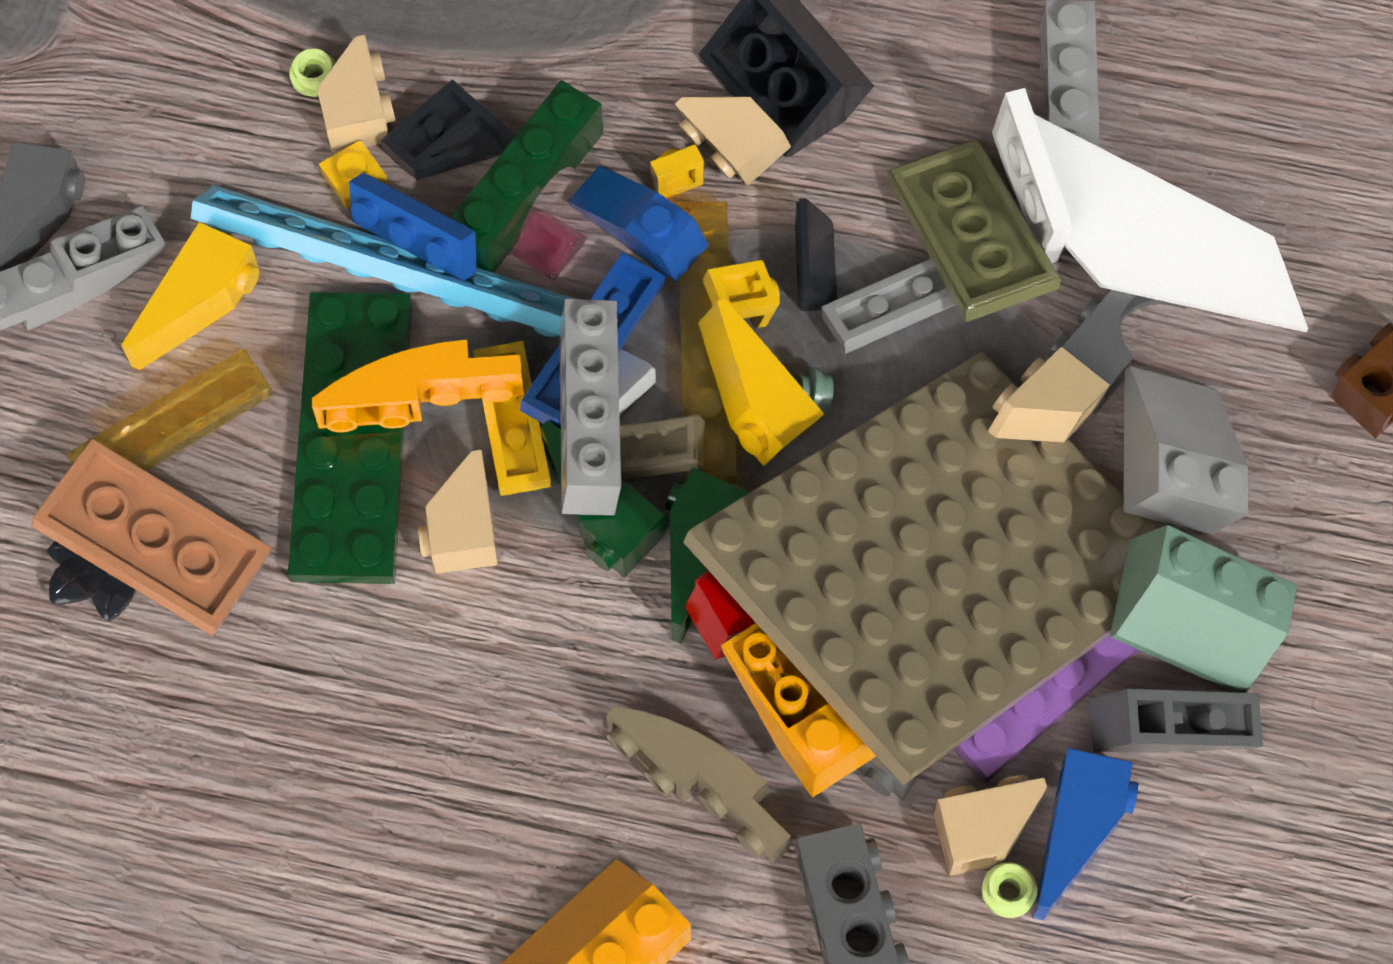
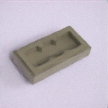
M699 414L620 425L621 479L691 471L692 468L704 469L705 421Z

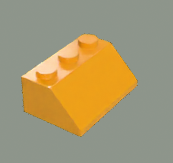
M615 859L501 964H666L691 941V924L651 882Z

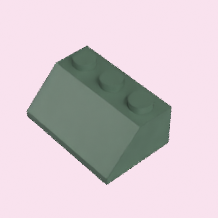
M1165 525L1130 539L1110 637L1235 693H1246L1288 635L1297 584L1176 528Z

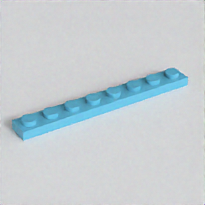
M212 185L193 200L190 219L205 223L207 226L227 234L237 233L253 238L256 244L267 248H285L299 253L301 258L310 262H329L346 268L348 273L354 276L380 278L392 282L395 288L402 291H421L437 296L441 302L449 306L475 308L486 312L487 316L497 321H516L532 326L537 333L544 336H559L565 299H575L477 268L476 273L462 281L381 237Z

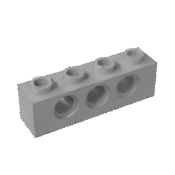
M565 299L559 330L562 514L615 515L621 489L617 301Z

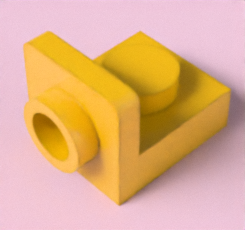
M763 260L708 269L702 280L712 306L724 296L743 319L751 317L756 328L766 327L780 304L778 285L773 278L769 277Z

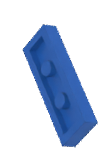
M361 173L349 181L353 223L462 281L477 272L476 233L474 230L365 173Z

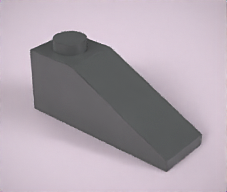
M13 142L0 183V272L29 261L69 218L74 200L78 201L81 199L85 177L83 171L79 170L71 150Z
M1124 689L1089 698L1093 752L1143 753L1263 747L1258 693Z

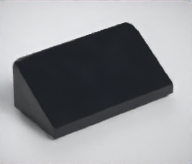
M799 198V202H796L795 212L798 307L801 308V311L822 310L821 306L837 300L833 223L825 213L807 198Z

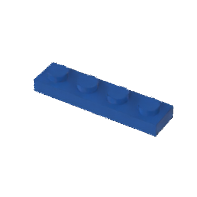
M623 252L590 299L617 301L618 353L663 288L666 278L665 275ZM559 344L522 398L519 411L543 424L549 420L561 430Z

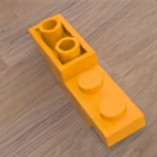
M458 340L412 348L381 358L333 382L312 398V408L318 428H327L334 432H349L358 426L378 424L385 428H402L410 422L422 421V402L449 406L457 404L463 399L483 398L489 402H503L511 399L513 396L524 395L521 356L506 355L470 358L467 340Z

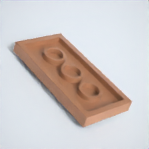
M94 439L89 442L33 516L31 526L213 637L266 562L272 549L262 541Z

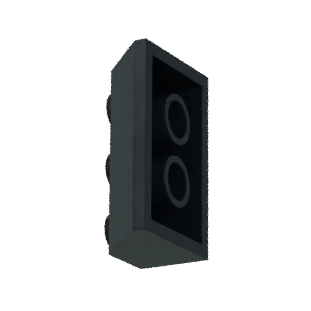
M740 0L698 54L733 97H751L778 125L791 145L783 154L784 157H791L845 122L874 87L871 81L800 0Z

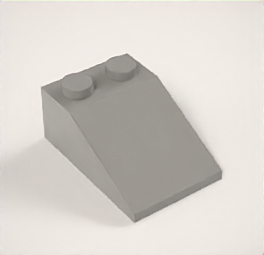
M1132 366L1125 369L1124 513L1213 534L1248 515V465L1217 389Z

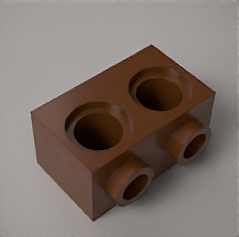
M1392 322L1385 325L1371 340L1370 345L1373 348L1367 354L1361 357L1355 353L1341 365L1335 373V376L1340 380L1331 395V398L1375 439L1393 423ZM1363 383H1371L1377 386L1382 393L1376 394L1368 391Z

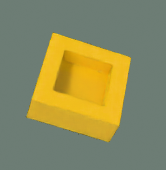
M361 140L319 163L322 176L346 209L351 207L349 181L361 173H365L388 185L387 175Z
M696 144L682 150L679 148L667 150L656 160L650 161L652 190L665 198H670L704 184V160Z

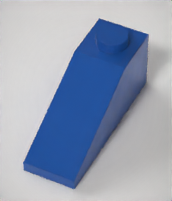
M601 165L568 200L571 207L675 282L683 276L709 246L698 224L691 215L658 192Z
M1068 748L1061 763L1033 919L1044 921L1115 831L1124 813H1133L1139 782L1130 780L1133 762Z

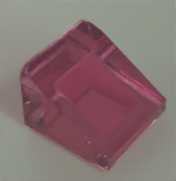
M536 211L512 255L549 279L555 280L582 248L587 237L555 216L546 212Z

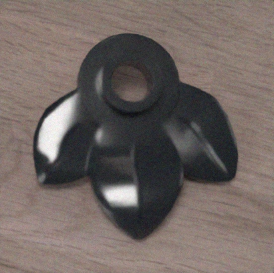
M56 541L47 549L51 559L60 565L55 569L50 579L49 600L53 605L71 604L92 598L100 616L106 622H110L118 617L132 601L136 592L134 588Z

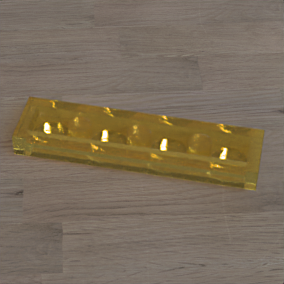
M244 348L92 439L147 471L273 396L271 386ZM92 439L66 453L71 465H73Z

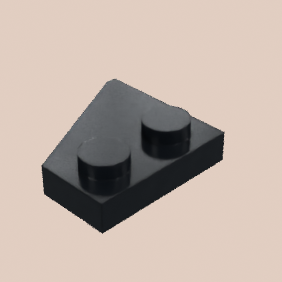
M452 79L381 139L383 150L412 177L419 180L500 156L516 135Z

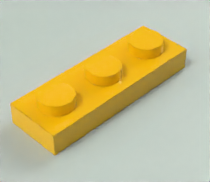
M523 341L473 350L474 358L520 355L524 395L526 394L532 383ZM524 395L513 396L511 399L503 402H489L482 398L500 496L551 487L539 421L519 411Z

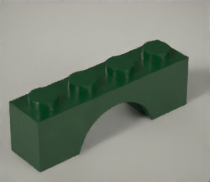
M560 80L450 217L475 231L477 268L492 273L496 271L518 243L525 219L546 184L562 169L566 167L576 169L603 135L601 103Z

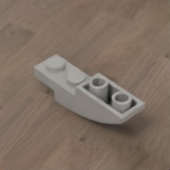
M140 206L50 241V253L1 271L0 331L23 322L28 331L52 321L102 295L130 277L164 251L166 243L144 207Z

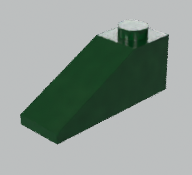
M547 420L541 426L544 449L561 487V430ZM622 479L615 515L572 514L587 547L586 553L590 559L605 571L613 568L624 578L666 534L665 514Z
M696 468L691 469L685 483L677 481L674 484L665 505V509L670 511L671 640L679 644L682 643L693 622L685 605L695 587L694 583L702 574L709 571L683 543L690 529L750 493Z

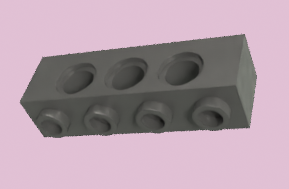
M861 823L798 837L795 855L824 964H909L904 944L894 945L889 924L896 922V915L889 891H880L874 871L881 870L882 867L874 837L865 839ZM841 878H850L859 884L862 893L854 899H843L833 891L832 884ZM857 930L866 931L875 939L876 947L870 952L859 953L849 947L846 937L851 932Z

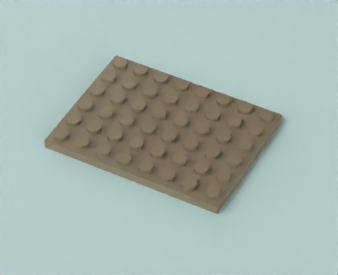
M982 351L688 531L683 542L902 785L912 780L1110 636L1130 539L1155 530L1146 518L1124 513V496L1068 439L1064 443L995 438L988 432L998 414L992 408L994 403L1010 384H1015Z

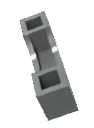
M1110 290L1102 301L1094 297L1087 304L1078 318V322L1081 325L1072 335L1064 332L1055 341L1047 357L1050 358L1062 347L1110 385L1093 411L1096 414L1125 380V369L1130 366L1133 359L1122 338L1121 322L1132 312L1149 305L1163 304L1183 309L1187 306Z

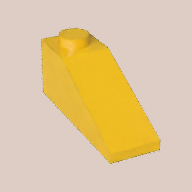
M199 222L121 344L131 367L138 370L143 369L235 309L243 294L248 295L252 292L258 281L260 271L251 245Z
M723 296L712 306L698 324L730 428L738 436L743 448L748 453L754 455L765 466L809 430L824 413Z

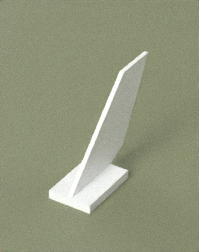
M1025 88L1005 93L992 134L1016 204L1051 263L1058 261L1065 246L1101 288L1301 332L1308 331L1274 236L1035 115Z

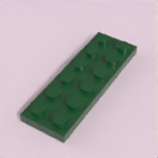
M310 292L288 564L290 582L395 584L405 427L385 428L379 424L358 426L349 432H334L327 428L319 429L312 408V398L333 382L358 368L381 358L409 350L412 314L411 294Z

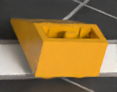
M757 623L721 645L724 655L778 750L812 798L876 757L871 749Z

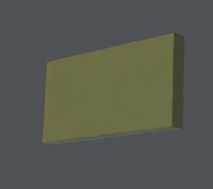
M979 139L887 171L889 185L966 322L1060 289V276Z

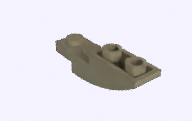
M618 706L612 707L606 713L608 730L610 731L607 735L608 740L623 757L629 759L634 755L648 769L644 772V775L660 794L667 797L672 793L683 803L698 789L701 793L697 797L704 808L718 820L725 816L739 830L736 833L739 842L756 858L763 854L774 865L789 850L791 835L759 805L766 798L768 782L743 760L701 733L670 719Z

